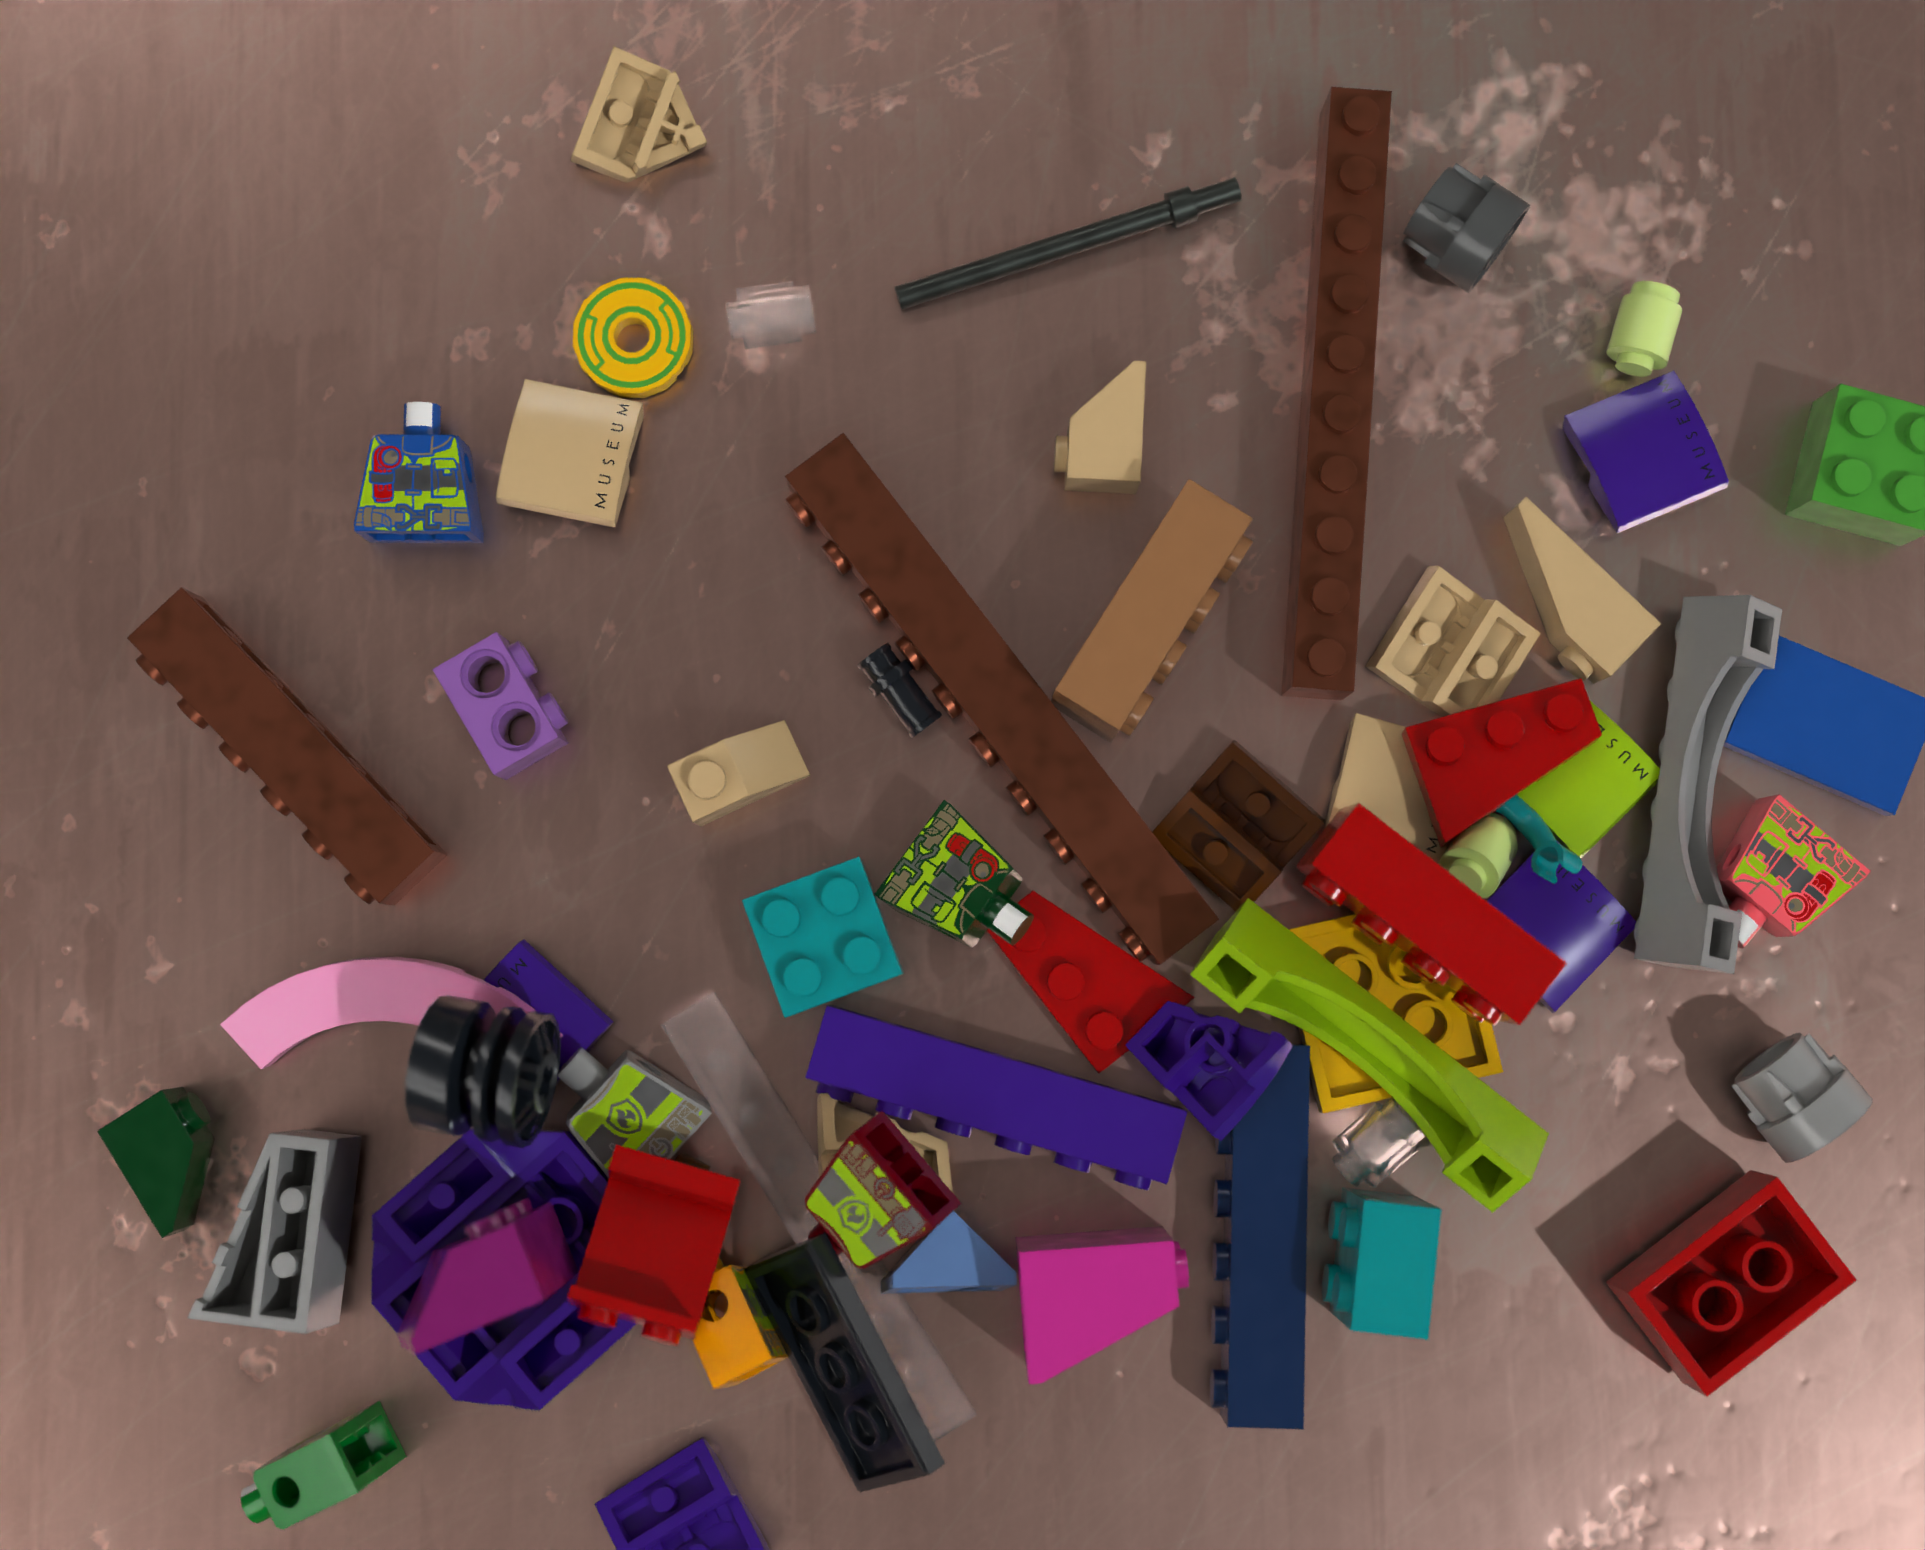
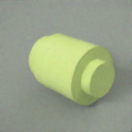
M1639 281L1632 285L1629 294L1622 297L1606 352L1608 357L1616 362V369L1628 375L1646 377L1652 374V370L1663 369L1667 366L1682 314V308L1678 304L1680 293L1675 288L1659 282Z
M1491 813L1453 839L1442 855L1439 865L1483 899L1487 898L1496 891L1516 857L1518 851L1516 831L1506 818Z

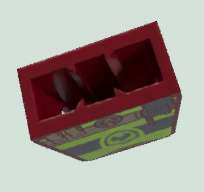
M883 1110L845 1140L804 1198L806 1209L818 1222L808 1233V1239L826 1232L836 1254L839 1256L844 1253L855 1267L861 1269L873 1265L927 1235L962 1204Z

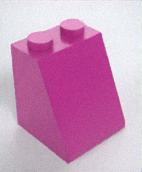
M1163 1226L1015 1237L1024 1358L1028 1383L1041 1384L1178 1308V1289L1189 1288L1187 1255L1185 1249H1180L1179 1241H1174Z

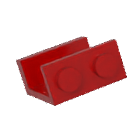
M615 1145L608 1167L609 1180L576 1284H571L567 1299L570 1305L580 1308L577 1316L580 1320L615 1329L617 1320L622 1319L643 1325L640 1336L670 1346H678L681 1336L695 1339L739 1191L740 1180Z

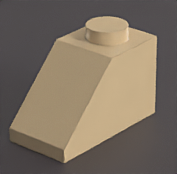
M1133 361L1070 417L1067 436L1056 435L1054 472L1065 473L1064 491L1136 494L1141 482L1146 361Z
M785 720L723 739L667 765L692 822L700 827L811 776Z

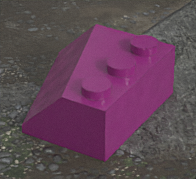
M529 1197L464 1227L467 1237L433 1250L397 1333L401 1347L409 1350L414 1355L542 1302L576 1276L579 1271L551 1201L533 1209Z

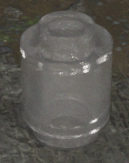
M793 281L738 288L736 289L737 301L726 303L731 338H743L745 349L801 342L802 335L816 333L809 285L794 287Z
M1392 1097L1384 1105L1376 1102L1332 1141L1338 1152L1332 1157V1161L1340 1173L1352 1185L1357 1187L1364 1182L1369 1187L1376 1188L1419 1151L1417 1143L1425 1137V1134Z

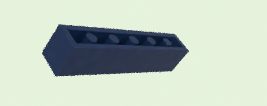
M1293 1044L1279 1071L1251 1109L1222 1141L1215 1138L1216 1155H1225V1180H1215L1213 1196L1214 1215L1217 1218H1224L1223 1243L1214 1242L1212 1253L1214 1281H1223L1222 1306H1213L1211 1312V1338L1213 1344H1221V1369H1211L1210 1404L1211 1408H1220V1415L1227 1427L1304 1429L1310 1046L1304 1044Z

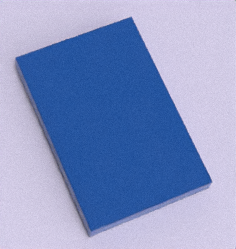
M1779 636L1775 669H1763L1751 685L1731 723L1723 747L1879 814L1892 816L1896 814L1925 741V698Z

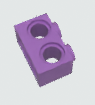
M495 632L432 669L493 775L507 780L568 744L560 729L568 724V720L550 692L541 697L530 678L531 675L538 672V669L519 640L510 644L506 638ZM501 663L505 671L502 685L493 692L483 693L478 684L480 672L489 664ZM520 715H532L536 726L533 737L523 745H513L508 735L511 722Z

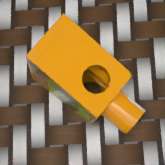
M720 1257L718 1258L695 1339H692L713 1389L736 1386L789 1358L745 1273L744 1266L729 1265L724 1267ZM724 1293L728 1300V1309L725 1315L719 1318L715 1311V1301L720 1294Z

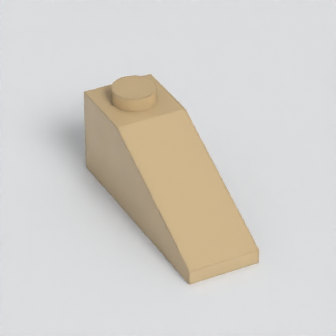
M1525 497L1503 517L1549 642L1560 652L1558 655L1559 662L1576 678H1582L1583 681L1588 678L1595 684L1612 676L1661 623L1533 502Z

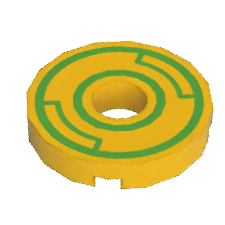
M622 277L599 286L583 301L573 322V348L582 370L599 387L620 398H647L667 390L677 380L676 377L683 371L684 366L686 365L687 367L693 354V329L683 303L667 287L647 278ZM633 324L646 327L649 330V340L642 350L626 352L618 347V336L625 327Z

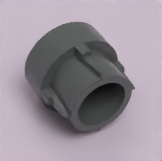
M1456 163L1453 168L1448 167L1424 197L1404 230L1403 234L1406 237L1403 242L1427 258L1424 262L1426 265L1467 293H1470L1506 246L1531 205L1487 175L1480 179Z

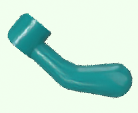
M1518 795L1508 800L1502 807L1496 810V812L1505 816L1533 846L1535 851L1531 859V867L1536 874L1555 884L1557 883L1556 870L1559 864L1573 874L1578 873L1582 869L1583 862L1581 858L1557 843L1545 821Z

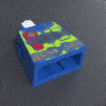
M430 402L405 403L403 434H378L370 440L354 520V531L368 542L484 543V532L471 451L459 436L441 435L440 405Z

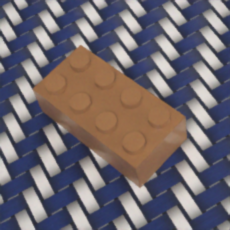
M1188 479L1055 688L1051 702L1057 710L1110 743L1119 730L1130 736L1154 700L1152 696L1144 692L1151 679L1162 685L1187 647L1186 644L1177 639L1183 629H1186L1195 634L1219 597L1220 593L1211 588V584L1215 578L1226 584L1252 545L1253 541L1243 534L1253 518L1191 479Z

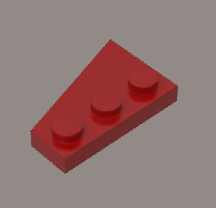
M1582 678L1405 727L1402 732V737L1440 848L1451 842L1482 818L1489 816L1502 807L1508 800L1536 781H1540L1591 746L1602 736Z
M1033 890L1017 902L1032 913L1034 918L1025 935L1015 945H1010L990 929L987 930V933L1098 1074L1129 1051L1125 1045L1167 1001L1185 1006L1195 998Z

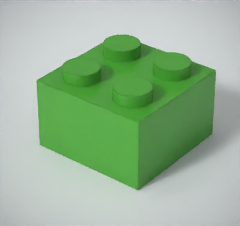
M1841 383L1813 401L1785 515L1897 546L1905 545L1925 536V406Z

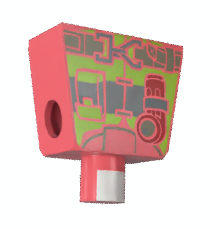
M1780 794L1759 798L1753 803L1716 867L1723 894L1732 902L1729 908L1742 912L1738 948L1741 949L1749 943L1761 927L1775 937L1796 936L1864 880L1871 872Z

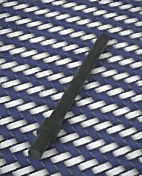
M1232 178L1191 191L1188 186L1165 193L1163 201L895 286L900 307L903 310L1161 226L1172 224L1175 229L1197 222L1199 214L1241 201L1240 187L1236 178Z

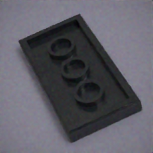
M826 1232L766 1256L745 1268V1273L857 1491L864 1492L927 1476L945 1464Z

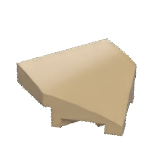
M614 46L573 150L571 161L628 183L706 146L707 140L689 109L679 86L680 80L676 71L671 73L670 70Z

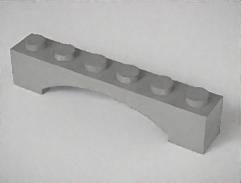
M1751 595L1683 597L1681 618L1678 620L1675 629L1677 648L1673 677L1670 679L1667 687L1669 707L1665 736L1662 738L1659 746L1661 765L1657 795L1651 805V820L1653 824L1649 853L1644 861L1642 870L1644 890L1641 912L1634 928L1636 942L1634 959L1668 967L1734 974L1742 912L1729 908L1717 873L1712 838L1714 786L1722 749L1741 702L1763 669H1775L1782 616L1781 608Z

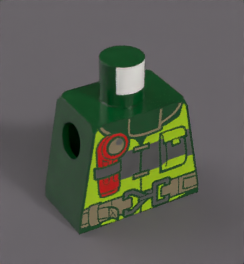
M943 800L874 894L895 911L971 948L980 941L988 929L1010 945H1015L1025 935L1034 918L1032 913L1011 899L1023 878L945 800Z

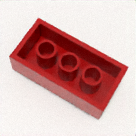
M1360 803L1340 809L1296 865V868L1307 876L1301 885L1308 892L1330 907L1333 904L1339 907L1343 904L1356 914L1351 922L1356 929L1378 945L1386 943L1392 946L1395 944L1407 954L1401 960L1403 965L1429 984L1435 981L1441 986H1444L1445 983L1456 991L1451 1001L1463 1012L1480 1023L1485 1020L1493 1026L1498 1021L1521 1025L1567 965V962Z

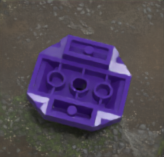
M469 1129L467 1133L462 1135L372 1215V1241H374L371 1287L372 1305L395 1332L398 1333L432 1251L467 1237L464 1227L528 1197L533 1209L551 1201L578 1271H580L609 1178L569 1131L541 1130L531 1145L519 1148L508 1146L501 1139L493 1142L481 1141L474 1133V1129ZM577 1274L544 1301L415 1355L455 1401L515 1406V1408L540 1411L632 1329L636 1323L618 1319L615 1329L578 1319L577 1316L580 1308L570 1305L567 1299L571 1284H576Z

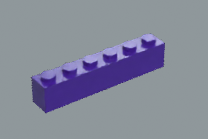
M834 1005L826 1006L805 1077L818 1082L816 1089L818 1094L829 1093L831 1098L851 1103L854 1093L878 1099L876 1111L881 1112L883 1110L887 1115L911 1120L913 1110L937 1117L935 1128L970 1138L973 1128L997 1134L995 1146L1020 1154L1030 1155L1032 1145L1056 1152L1054 1163L1086 1173L1090 1172L1092 1163L1116 1169L1113 1180L1143 1190L1150 1189L1152 1180L1168 1184L1188 1112L1175 1105Z

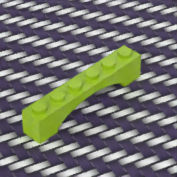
M1247 898L1215 934L1190 975L1239 1014L1245 1008H1250L1280 1018L1319 1038L1355 1063L1386 1090L1419 1126L1445 1164L1442 1173L1493 1213L1532 1180L1549 1133L1256 903Z

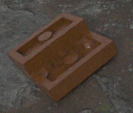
M1234 739L1156 826L1152 833L1172 856L1236 912L1247 898L1255 902L1282 873L1287 863L1325 824V819Z

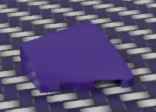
M1167 1001L1125 1046L1163 1087L1172 1092L1212 1136L1222 1141L1268 1087L1287 1058L1293 1044L1281 1033L1272 1031L1269 1034L1241 1026V1024L1233 1019L1219 1015L1210 1017L1197 1013L1191 1007Z

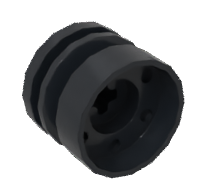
M450 995L438 997L427 1009L417 1029L410 1051L405 1080V1105L409 1121L417 1129L454 1136L467 1133L473 1126L474 1133L481 1141L493 1142L501 1139L506 1145L519 1148L531 1145L540 1133L548 1116L557 1085L561 1056V1036L556 1018L551 1013L540 1011L528 1012L526 1014L522 1008L518 1007L503 1008L496 1016L495 1010L488 1002Z

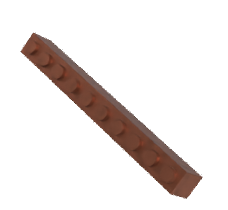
M1331 87L1319 116L1282 696L1343 700L1354 692L1392 91Z
M844 433L840 434L788 473L785 478L792 494L785 498V501L805 528H808L814 522L829 540L821 548L842 576L852 570L866 588L858 594L860 600L879 624L886 618H889L902 637L894 643L913 669L918 671L925 665L939 683L931 691L948 715L955 719L962 713L976 732L969 738L974 749L990 768L997 762L1002 765L1013 780V782L1006 786L1011 797L1027 816L1036 810L1051 829L1043 835L1045 841L1063 864L1066 865L1074 859L1088 879L1080 885L1098 910L1103 914L1111 908L1125 925V928L1118 935L1140 963L1149 957L1155 965H1161L1219 920L1217 915Z

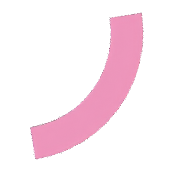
M396 956L364 957L334 962L296 974L281 981L244 1003L220 1025L262 1070L271 1066L287 1051L305 1039L340 1025L358 1022L390 1021L419 1026L427 1009L440 996L450 995L488 1002L495 1010L496 1016L503 1008L507 1007L522 1008L526 1014L536 1010L502 987L497 988L482 979L464 973L465 970L458 967L415 958Z

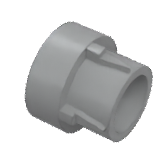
M1802 1033L1790 1035L1765 1050L1740 1071L1734 1080L1735 1083L1731 1086L1750 1110L1747 1112L1748 1117L1785 1163L1807 1157L1835 1140L1867 1112L1873 1101L1856 1078L1835 1055L1829 1057L1810 1034L1803 1036Z

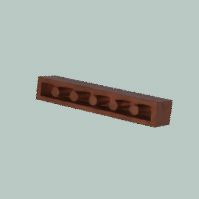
M181 587L127 637L142 653L136 659L137 664L142 670L162 686L168 681L181 694L183 698L177 702L181 711L200 728L205 729L210 725L224 740L218 746L222 754L242 772L246 773L251 768L266 784L260 790L263 797L284 816H288L291 812L295 814L308 828L302 833L304 840L324 859L329 860L334 856L350 872L344 877V881L363 901L371 904L376 900L379 904L396 905L448 855L201 596Z

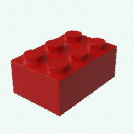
M1750 1170L1606 1283L1680 1381L1708 1397L1847 1289L1857 1279L1777 1176Z

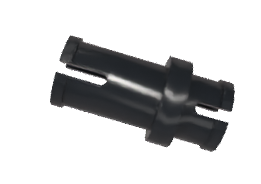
M886 643L862 660L857 666L872 682L868 688L875 698L881 694L908 730L910 737L913 738L939 719L942 714L940 711H937L909 672L913 670V667L907 659L901 662L891 650L890 644Z

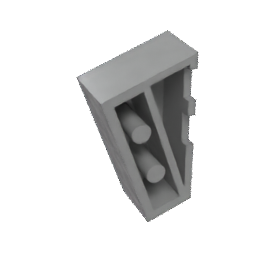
M306 1129L269 1134L237 1206L241 1209V1212L227 1243L220 1244L212 1262L216 1264L215 1270L202 1298L195 1300L187 1317L188 1319L302 1334L339 1324L362 1136Z

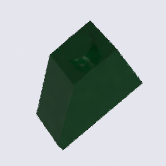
M184 1087L164 1089L157 1092L97 1131L161 1238L182 1232L194 1225L215 1140L207 1126L211 1122L207 1108L197 1095L192 1092L187 1093Z

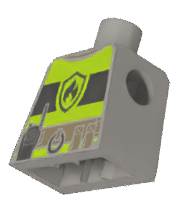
M580 1047L564 1063L558 1073V1077L581 1097L568 1112L566 1124L608 1178V1167L615 1145L670 1159L712 1114L710 1102L704 1096L630 1050L623 1052L607 1070L583 1047Z

